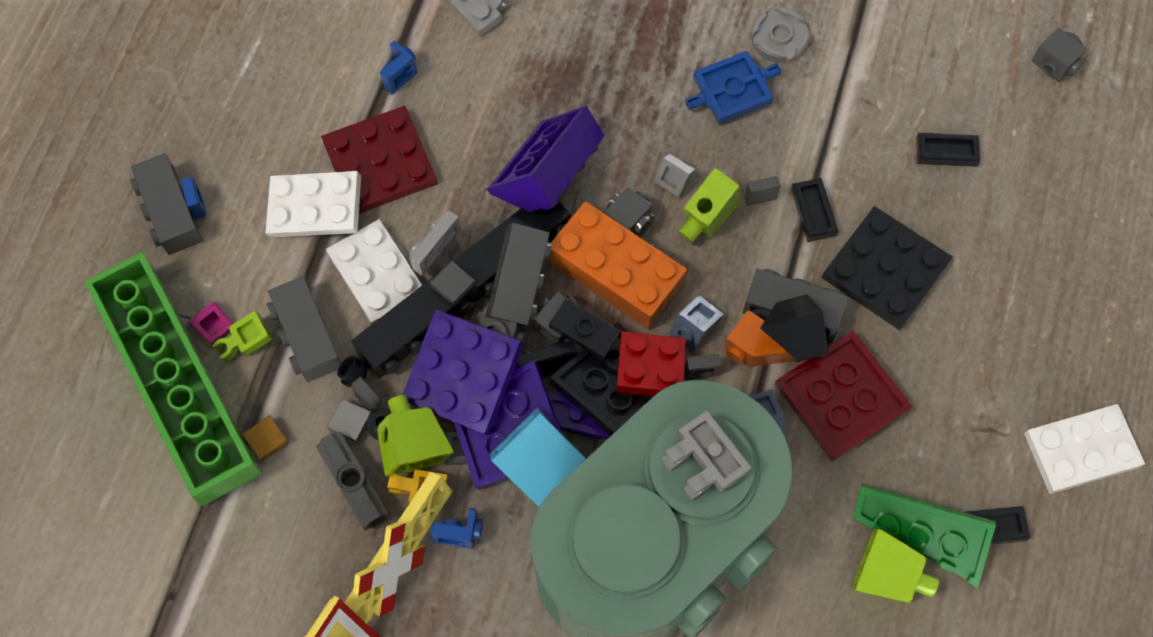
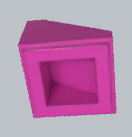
M213 301L187 321L210 346L229 331L228 327L233 325L232 321Z

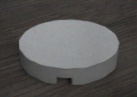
M775 8V11L768 12L767 10L761 13L755 20L751 32L752 46L756 52L766 60L776 63L791 62L799 58L806 50L810 37V32L804 18L795 11L785 8Z

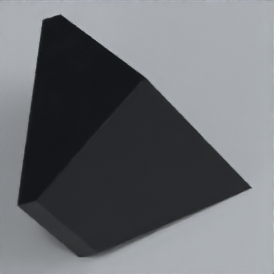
M807 294L776 302L760 329L792 355L796 363L827 355L828 346L823 311Z

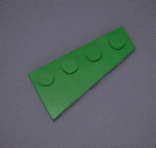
M862 483L853 515L854 519L872 529L885 531L910 548L938 563L939 567L950 573L954 572L967 579V582L971 585L979 587L995 531L996 521Z

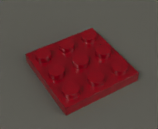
M406 106L321 136L335 172L358 171L361 175L359 214L438 185L437 178Z
M854 330L828 346L827 355L806 360L775 381V386L832 462L909 412L913 407Z

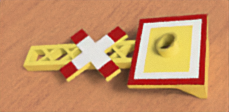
M433 472L429 473L398 522L386 527L384 543L369 566L355 574L354 587L346 601L343 602L336 596L330 599L304 637H380L367 623L374 613L381 617L394 610L398 576L423 565L425 545L421 544L420 541L453 492L440 475Z

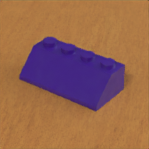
M584 106L541 121L487 188L488 192L528 212L539 209L546 211L553 208L559 202L558 198L562 192L571 186L572 179L576 173L585 167V161L588 157L597 151V145L605 136L588 107Z

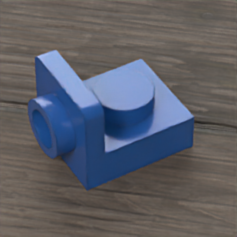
M396 41L390 44L394 60L386 63L383 70L380 71L383 86L392 95L418 73L415 64L416 56L407 46L402 47Z
M470 508L466 527H463L459 521L444 519L442 523L433 522L430 536L435 544L473 549L474 540H480L483 520L478 519L477 509Z

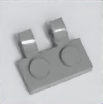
M445 0L480 37L502 21L501 11L513 5L512 0Z
M448 210L442 218L438 217L431 225L430 233L423 241L419 240L413 246L409 258L414 271L422 276L427 272L428 276L432 278L441 271L437 259L446 249L447 253L453 256L460 246L456 240V235L461 231L457 215Z
M705 411L678 430L676 435L681 441L664 452L665 456L661 460L668 470L672 471L690 455L695 458L703 471L687 480V485L683 489L692 501L713 484L720 492L724 491L747 475L752 469L708 411Z

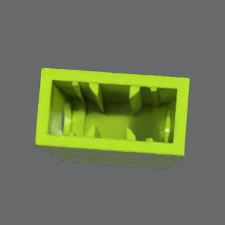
M714 168L685 205L684 214L686 222L679 229L678 234L691 244L700 233L710 238L740 205V186L717 168Z
M406 395L395 396L388 400L391 414L384 418L377 429L385 476L412 472L415 469L422 470L441 466L454 452L432 410L428 407L411 410Z
M873 529L850 589L910 603L915 591L932 598L938 588L939 579L922 572L927 559L925 556L885 531Z

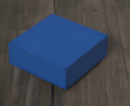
M189 177L180 180L187 207L195 220L206 217L202 196L194 179Z

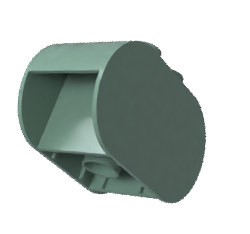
M691 380L673 384L661 390L547 495L539 506L532 524L531 551L535 566L536 583L542 602L561 630L569 637H670L680 628L688 637H696L721 611L719 608L727 600L718 588L728 580L741 592L769 563L767 560L778 549L767 538V535L783 510L792 481V462L789 447L783 432L769 412L747 394L722 383L707 380ZM705 411H708L752 469L747 475L724 491L720 492L713 484L692 501L683 489L687 485V480L703 471L695 458L690 455L672 471H669L661 460L665 456L664 452L681 441L676 435L678 430Z

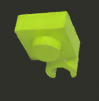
M253 311L228 327L232 335L228 338L218 339L213 344V347L220 351L227 346V351L220 355L219 359L229 362L235 358L238 351L248 356L273 340L261 315L257 311Z

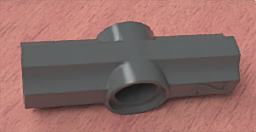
M339 431L322 438L316 445V448L363 529L366 531L383 523L390 514L342 433ZM350 475H360L358 484L352 487L345 486V481Z

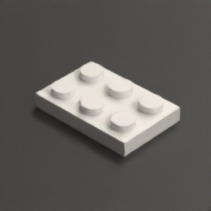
M358 171L270 176L265 234L269 237L357 233L361 175Z
M379 219L362 228L357 233L325 249L371 324L422 286Z
M1118 404L1029 429L1024 433L1049 494L1134 470L1145 465Z

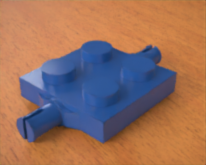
M748 51L698 69L694 71L693 78L700 89V93L685 98L686 106L690 111L705 104L712 111L720 125L770 105L774 97L767 87L766 80L781 75L780 66L778 67V64L775 63L761 69L753 62Z

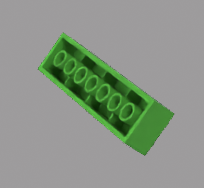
M141 252L84 281L192 498L203 507L261 475L260 469L157 272L145 254Z

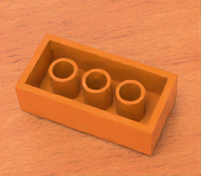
M586 201L551 242L552 246L548 262L647 330L653 326L685 284L687 274L685 267Z

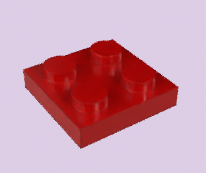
M621 331L616 393L654 397L668 386L683 382L685 338Z

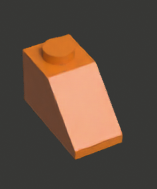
M749 310L726 338L723 349L731 360L738 364L744 363L748 367L792 362L795 360L792 355L760 329L764 320Z

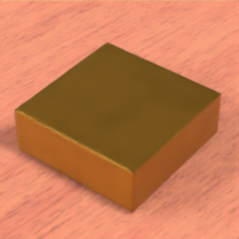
M270 415L242 434L262 462L289 444Z

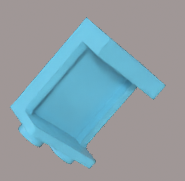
M538 408L490 453L491 461L538 507L554 488L587 459Z

